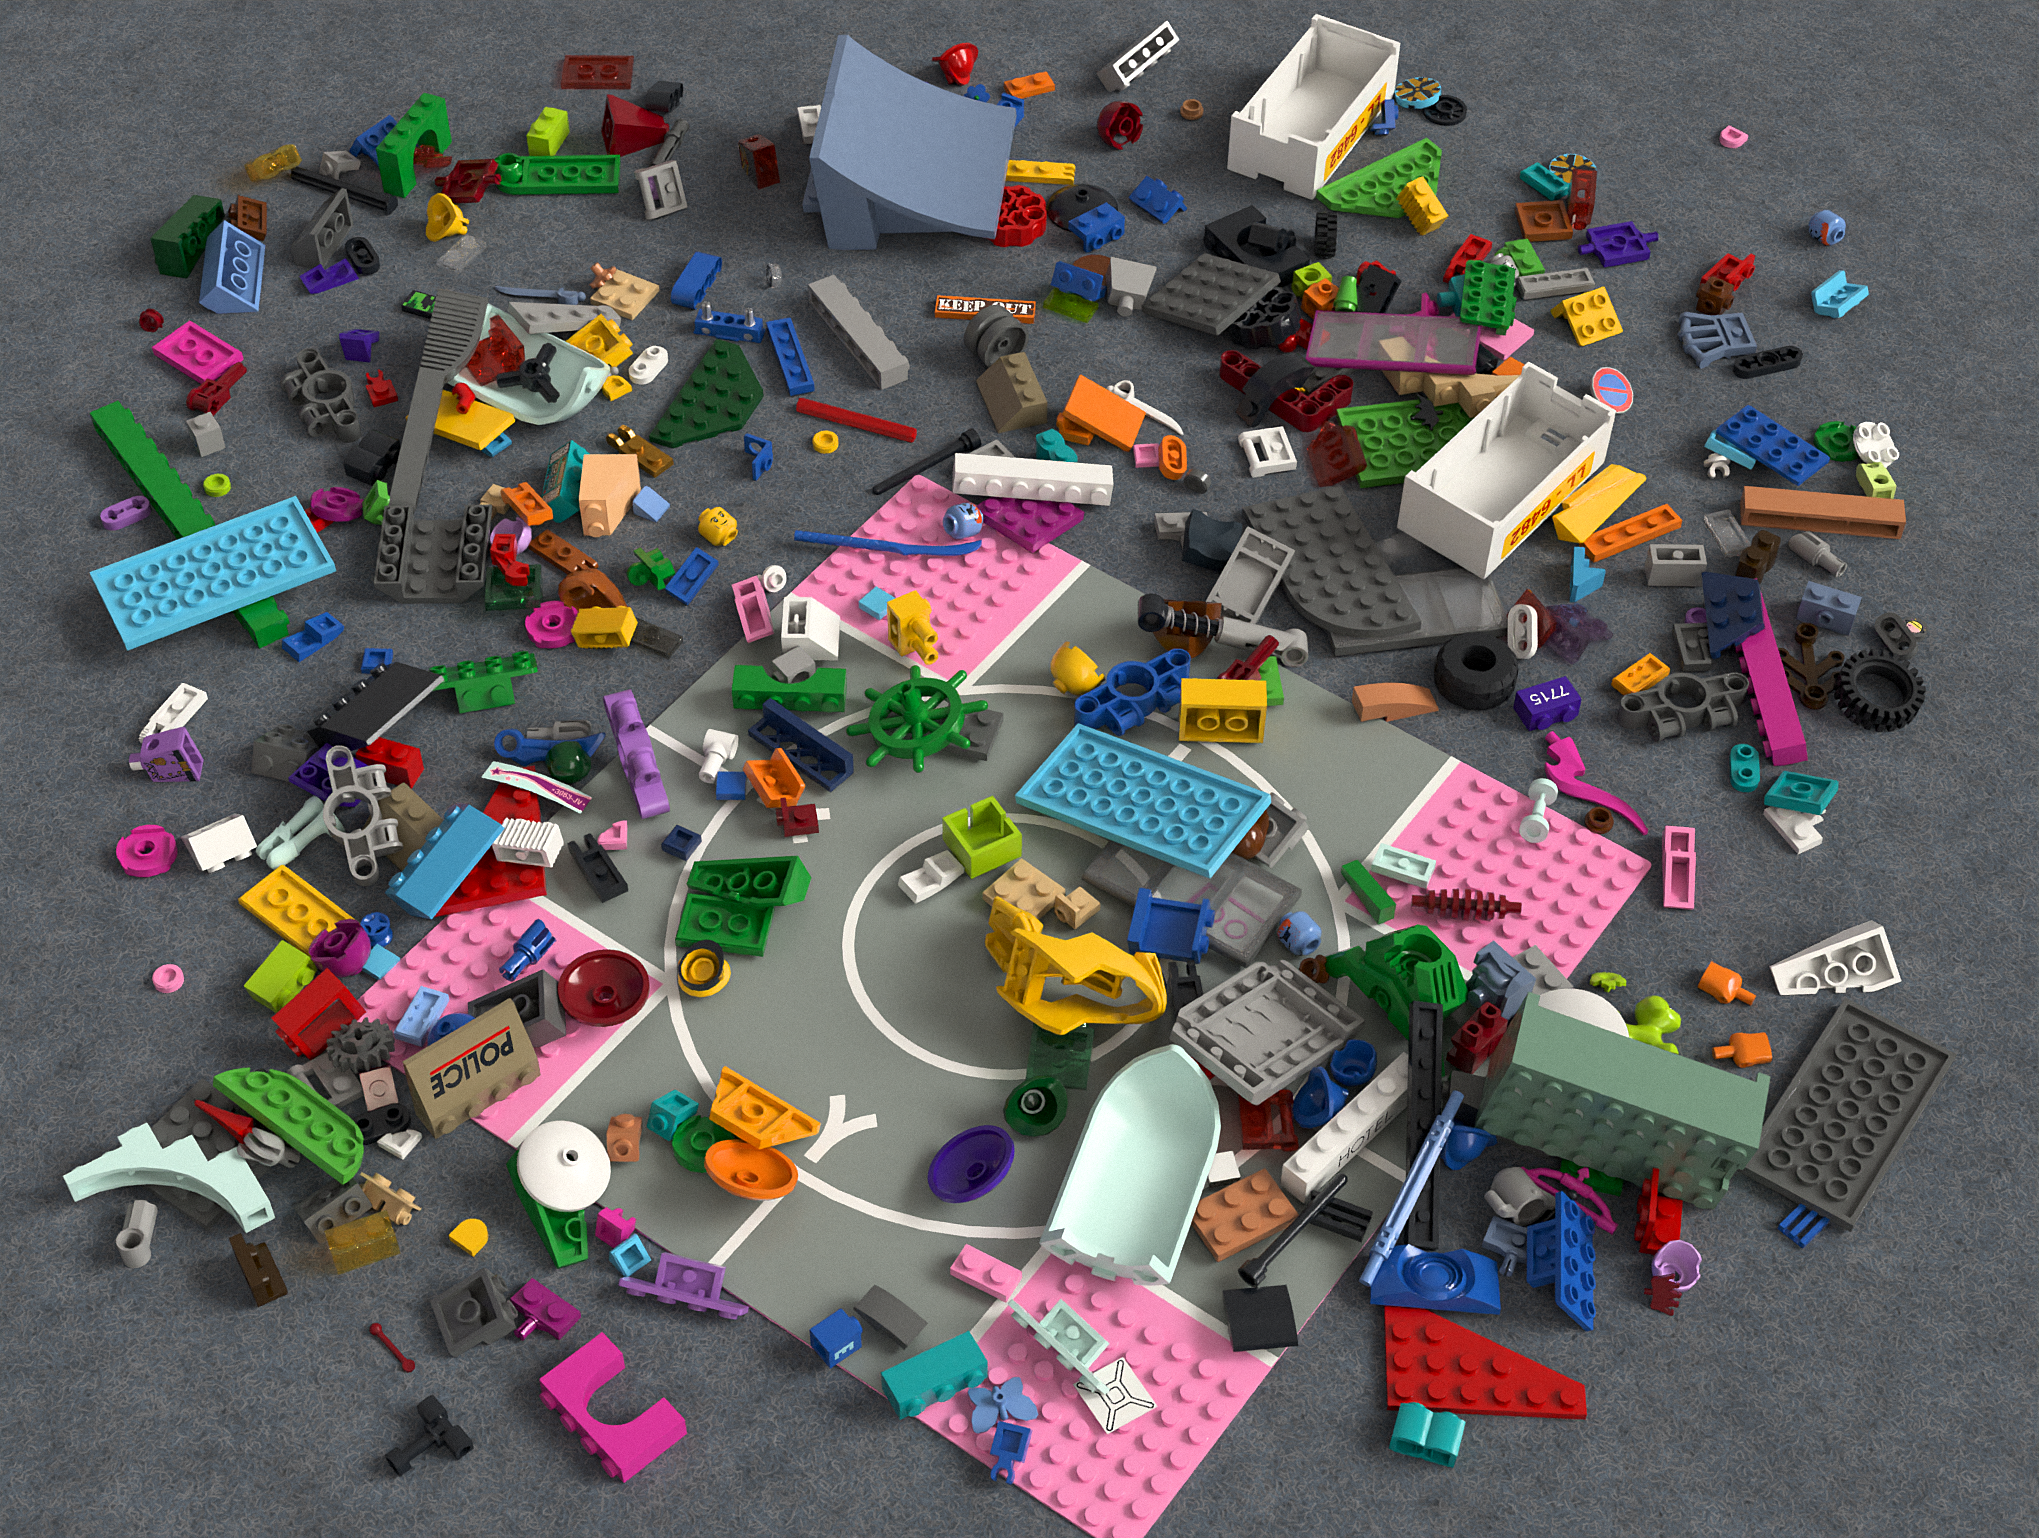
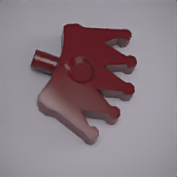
M1674 1273L1652 1276L1651 1284L1653 1289H1644L1645 1295H1653L1650 1304L1651 1309L1659 1310L1670 1316H1673L1674 1310L1669 1309V1307L1677 1308L1679 1306V1302L1673 1300V1298H1681L1682 1296L1681 1292L1672 1290L1674 1288L1678 1289L1680 1286L1679 1282L1669 1281L1675 1278Z

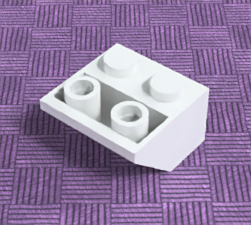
M784 597L781 632L782 655L800 646L812 660H838L840 616L812 597Z

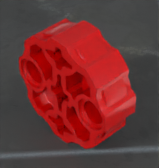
M1021 185L1004 186L996 238L986 239L1000 247H1023L1032 244L1033 240L1043 236L1046 231L1047 212L1045 199L1041 194L1032 192L1029 187Z

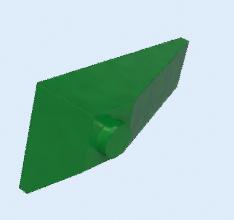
M799 856L694 861L686 885L694 890L756 907L786 906L804 901L811 876Z
M516 1150L506 1163L515 1191L556 1268H563L587 1260V1222L585 1221L584 1209L574 1212H560L549 1209L534 1200L520 1181L517 1170L519 1150ZM566 1154L569 1161H575L572 1155Z

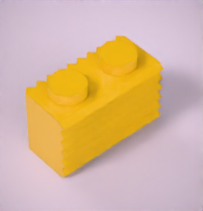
M1423 176L1407 183L1396 197V200L1402 205L1401 208L1407 213L1406 216L1412 221L1411 224L1417 229L1416 232H1419L1420 235H1425L1440 228L1441 224L1449 217Z
M595 606L591 609H579L578 617L574 621L571 633L580 648L588 649L589 647L593 649L594 647L597 649L599 647L602 649L605 647L607 649L608 647L623 648V646L627 648L638 622L630 607L601 608Z

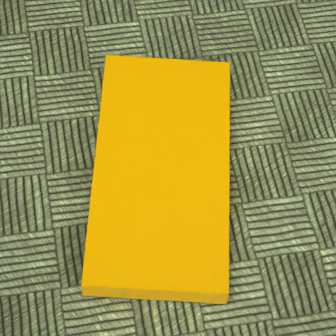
M443 390L433 434L481 451L512 425L515 419L512 413L475 400L467 414H460L456 410V405L459 402L456 399L457 394L453 396L452 392Z
M285 865L279 866L238 899L240 905L310 958L312 957L308 953L309 947L320 932L324 929L330 932L337 928L334 923L346 919L355 920Z

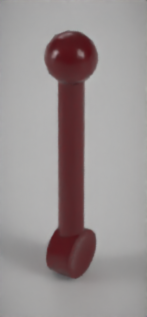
M372 1323L369 1327V1332L372 1335H377L402 1363L403 1371L407 1373L412 1372L415 1369V1362L403 1356L382 1332V1326L379 1323Z

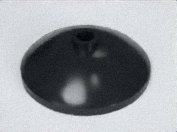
M1078 183L1062 187L1054 192L1047 201L1046 212L1051 222L1056 226L1072 232L1068 229V221L1106 202L1118 211V204L1115 198L1105 189L1092 184Z

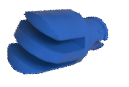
M541 919L535 920L514 943V953L499 968L500 973L506 971L502 975L506 980L513 982L527 965L537 964L557 941Z

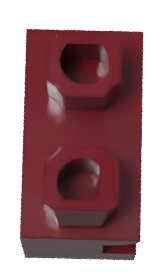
M1485 1002L1452 1036L1451 1042L1454 1046L1447 1053L1446 1060L1464 1073L1474 1074L1487 1060V1057L1495 1051L1506 1031L1508 1020L1500 1016L1501 1010L1491 1003Z

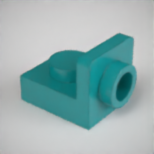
M675 1089L652 1102L647 1128L670 1141L673 1139L677 1125L697 1114L699 1103Z

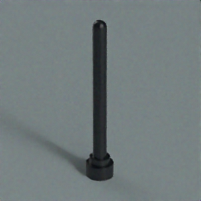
M970 428L961 434V437L958 439L959 441L875 485L872 490L873 493L880 495L962 450L973 451L981 447L982 443L978 433L973 428Z
M1337 1174L1258 1258L1246 1260L1238 1269V1274L1245 1283L1253 1288L1261 1284L1266 1278L1265 1273L1270 1263L1345 1186L1348 1181L1345 1174Z

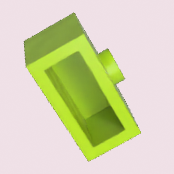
M550 107L543 109L537 120L532 123L526 135L529 156H555L570 133L567 111Z
M281 940L246 982L244 988L254 1000L277 1013L305 985L312 981L318 969L308 955Z

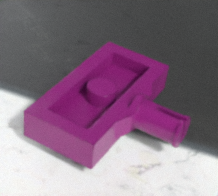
M533 1278L510 1298L516 1310L523 1314L526 1319L514 1330V1334L521 1341H524L536 1328L546 1331L560 1340L581 1318L579 1310Z

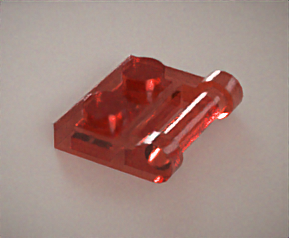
M1280 1090L1259 1105L1250 1103L1238 1093L1243 1150L1281 1149L1285 1152H1293L1299 1148L1298 1137L1294 1134L1291 1105L1294 1103L1292 1091ZM1272 1104H1276L1279 1107L1282 1134H1274L1271 1112Z

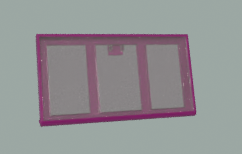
M1316 310L1305 359L1314 367L1475 375L1482 326L1461 322L1460 317Z

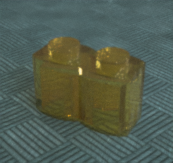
M287 144L272 149L267 154L250 159L244 167L251 182H259L270 179L279 172L295 168L301 163L302 159L294 144Z

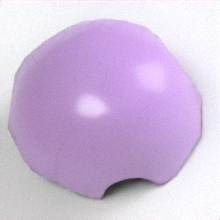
M519 517L516 518L517 521L505 518L494 527L490 534L489 543L492 545L495 534H516L518 555L530 544L532 529Z
M1682 1240L1668 1241L1658 1249L1653 1257L1652 1274L1653 1276H1662L1671 1273L1675 1274V1271H1677L1679 1274V1281L1677 1282L1680 1283L1678 1289L1674 1288L1672 1290L1686 1292L1701 1276L1699 1274V1265L1702 1260L1701 1255L1690 1243Z

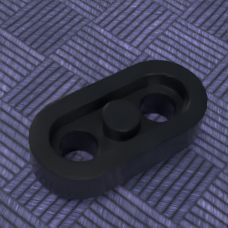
M354 237L345 243L347 257L358 273L370 275L380 269L379 257L366 238Z
M396 1103L358 1115L352 1119L359 1129L361 1126L368 1125L367 1128L360 1129L364 1139L363 1145L375 1143L388 1133L392 1135L404 1132L411 1123L409 1110L404 1105ZM392 1115H398L396 1118H390Z

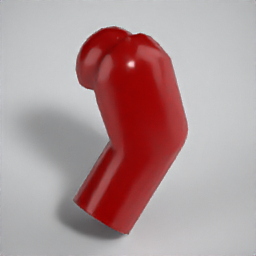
M460 382L452 388V395L457 394L456 399L459 400L456 410L460 414H467L476 397L466 383Z

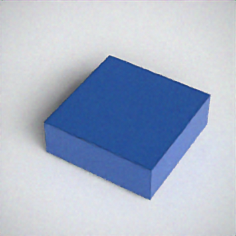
M365 648L361 672L363 674H371L370 671L381 663L385 665L391 664L393 649Z
M718 772L716 799L745 800L746 774L744 772Z

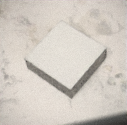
M1233 1151L1215 1154L1207 1176L1209 1188L1230 1185L1240 1181V1174Z

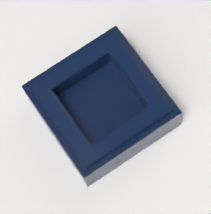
M676 825L662 842V851L687 861L701 844L702 837L691 830Z

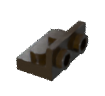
M241 1233L229 1237L235 1258L258 1307L288 1294L287 1287L265 1242L255 1246L252 1242L246 1244Z

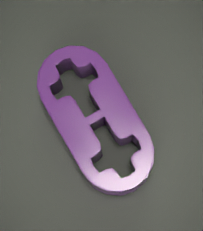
M134 496L107 507L101 512L100 517L103 527L110 531L124 528L148 517L151 513V507L148 499L144 496Z

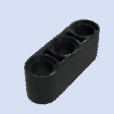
M668 81L656 82L647 90L645 99L646 110L671 113L681 104L679 100L680 97L683 98V84Z

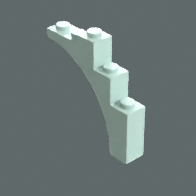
M148 1123L134 1127L119 1136L120 1148L106 1152L100 1158L83 1166H78L71 1172L63 1175L75 1202L98 1192L122 1186L155 1184L175 1186L193 1191L216 1202L235 1218L245 1233L275 1218L269 1199L245 1159L237 1153V1147L222 1152L209 1161L205 1158L193 1135L176 1140L170 1146L162 1149Z

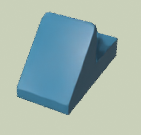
M1574 546L1570 571L1569 602H1576L1603 585L1606 571L1605 569L1589 567V559H1585L1584 547Z

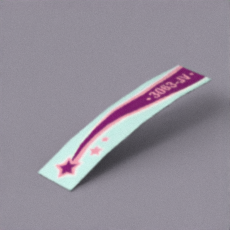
M494 761L481 777L534 792L558 802L579 814L582 813L592 797L545 775Z

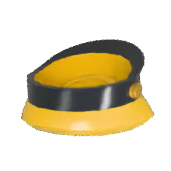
M701 940L694 943L678 962V984L682 991L690 996H711L719 992L729 981L731 974L730 966L724 959L721 946L715 941Z

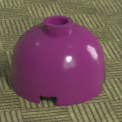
M346 919L334 923L337 928L328 932L324 929L312 941L308 952L312 957L311 960L321 972L328 968L337 978L354 976L361 972L362 967L366 964L371 954L370 939L364 928L357 920Z

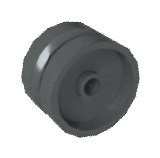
M990 305L979 311L967 325L964 333V344L967 349L979 357L980 361L988 368L1001 356L1024 352L1029 341V332L1026 326L1014 318L1001 305Z

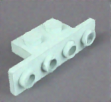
M1013 1299L1007 1303L1014 1310L1011 1316L1026 1329L1030 1325L1037 1331L1033 1337L1047 1350L1053 1346L1059 1352V1355L1056 1357L1059 1362L1071 1371L1075 1367L1083 1374L1079 1380L1089 1390L1094 1392L1098 1388L1105 1394L1110 1390L1088 1369L1110 1343L1068 1304L1060 1299L1039 1323Z

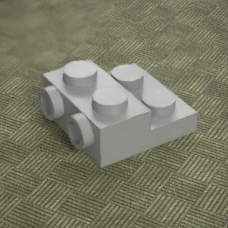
M1273 792L1270 793L1271 804L1266 809L1269 816V827L1261 851L1254 856L1271 869L1288 848L1292 851L1309 829L1305 821L1307 817L1296 808L1290 810L1285 807V802Z

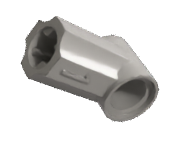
M135 1200L134 1203L128 1205L123 1230L116 1238V1245L122 1261L130 1268H139L145 1265L151 1257L150 1243L158 1210L156 1205L150 1204L146 1200Z

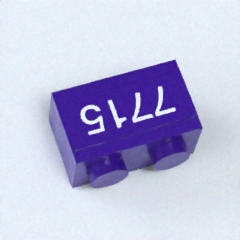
M1564 676L1516 691L1513 709L1528 731L1535 729L1544 730L1550 727L1551 724L1560 721L1569 722L1578 716L1582 699L1567 677Z

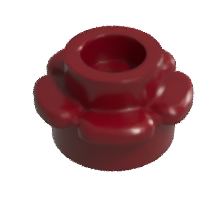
M148 308L146 311L141 312L139 324L144 331L155 332L158 328L163 327V316L155 309Z

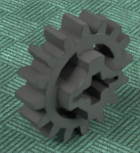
M365 1017L361 1023L353 1019L352 1024L349 1026L341 1024V1031H332V1038L326 1041L329 1061H332L333 1067L340 1066L342 1072L352 1068L353 1074H357L360 1068L368 1072L372 1065L380 1067V1060H389V1052L395 1051L393 1032L389 1030L388 1024L381 1025L380 1019L370 1023L368 1017Z

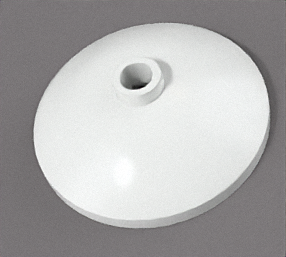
M551 1121L538 1126L525 1138L517 1157V1170L523 1187L534 1200L552 1210L574 1212L585 1209L599 1199L609 1183L611 1166L604 1145L594 1133L577 1123ZM566 1154L572 1155L575 1161H569Z

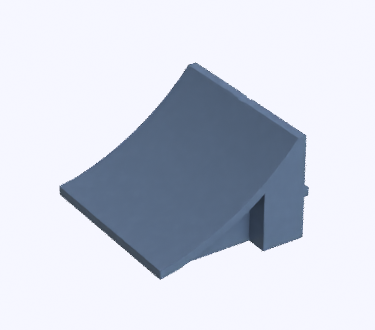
M838 35L809 156L811 170L802 204L804 212H821L829 249H877L880 233L953 231L975 237L995 239L1017 117L1016 108L977 101L938 88L892 66L858 44L850 36Z

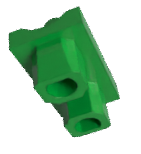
M641 547L633 550L635 556L641 562L634 563L628 568L627 579L635 586H641L649 580L658 591L665 588L663 580L675 575L671 561L668 558L664 559L658 548L647 553Z

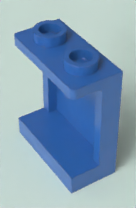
M1139 888L1127 938L1129 952L1131 954L1136 952L1156 953L1157 958L1182 962L1194 960L1195 964H1200L1201 955L1207 954L1209 937L1206 936L1207 928L1213 927L1215 910H1211L1210 900L1203 898L1202 905L1154 898L1152 897L1151 889Z

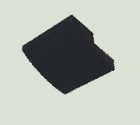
M1287 1285L1223 1290V1304L1228 1320V1334L1233 1352L1298 1346L1296 1324Z

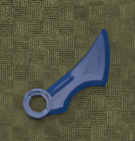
M510 728L497 734L494 746L497 753L502 757L511 758L518 764L527 766L536 761H545L547 752L554 745L564 741L579 742L589 757H591L604 740L606 734L601 732L572 740H543L524 738L520 731ZM506 735L513 736L516 739L517 746L513 751L506 750L503 746V738Z

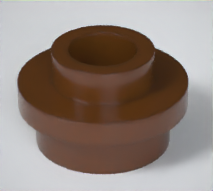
M1595 807L1586 814L1584 823L1591 832L1605 834L1612 829L1614 819L1608 809Z

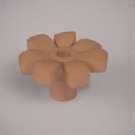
M596 262L590 267L596 276L589 285L593 289L602 287L605 281L613 278L612 275L616 273L617 269L615 266L603 269Z

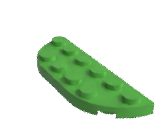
M239 1068L214 1076L213 1087L342 1185L358 1172L364 1152V1139L361 1130L348 1115L304 1082L292 1075L269 1069V1073L260 1071L250 1072V1068Z

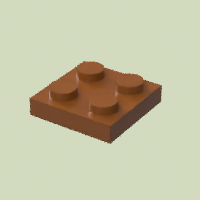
M1563 200L1515 204L1514 211L1523 239L1528 238L1529 242L1572 239L1573 229Z

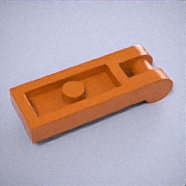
M527 482L520 483L518 487L513 489L510 487L501 489L503 502L509 504L528 526L540 525L544 521L553 519L552 509Z

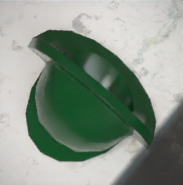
M1049 1075L1035 1076L1025 1080L1014 1088L1007 1097L1003 1108L1004 1120L1011 1128L1022 1135L1032 1137L1048 1135L1057 1129L1066 1117L1068 1107L1066 1090L1059 1079Z

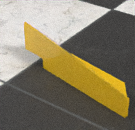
M1609 465L1561 502L1563 511L1552 517L1558 540L1583 543L1646 480V476L1620 465Z

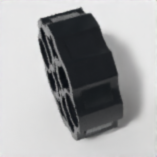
M1274 287L1228 326L1232 342L1244 346L1245 349L1273 347L1283 343L1288 337L1296 334L1301 327L1299 322L1301 315L1297 298L1293 292L1285 291L1281 287Z

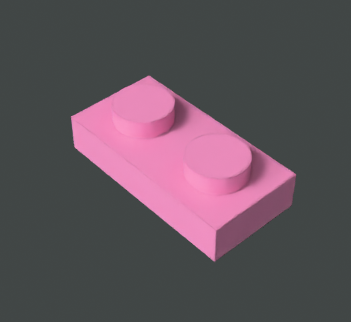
M968 1244L964 1246L950 1268V1275L1004 1302L1008 1301L1022 1279V1271Z

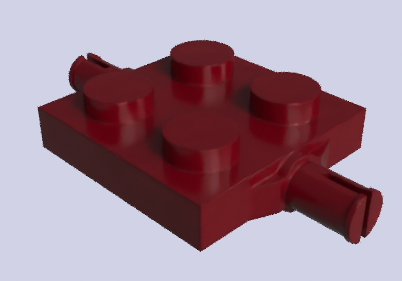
M494 159L458 160L449 175L446 177H436L435 185L437 187L444 186L441 193L449 197L453 203H479L484 196L487 186L490 184L499 185L501 176L494 174L498 167Z

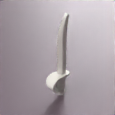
M1120 381L1115 386L1110 385L1106 388L1108 391L1145 411L1146 416L1183 435L1182 429L1171 417L1134 398V386L1130 381Z

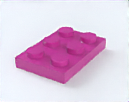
M188 321L152 347L155 356L200 384L207 378L215 381L234 364L244 360L242 352L192 321Z

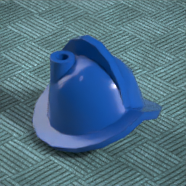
M1322 1066L1312 1068L1308 1081L1298 1091L1293 1102L1292 1112L1294 1119L1303 1128H1314L1328 1123L1347 1105L1345 1100L1348 1097L1349 1090L1340 1087L1330 1080L1327 1071Z
M1453 1118L1454 1126L1440 1152V1158L1444 1160V1164L1449 1169L1460 1170L1467 1163L1479 1157L1486 1147L1497 1144V1137L1485 1130L1469 1127L1462 1121Z

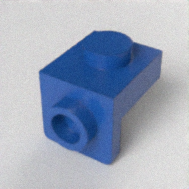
M1387 99L1381 102L1382 124H1371L1368 131H1375V135H1388L1389 130L1395 128V120L1398 119V106L1394 105V99Z

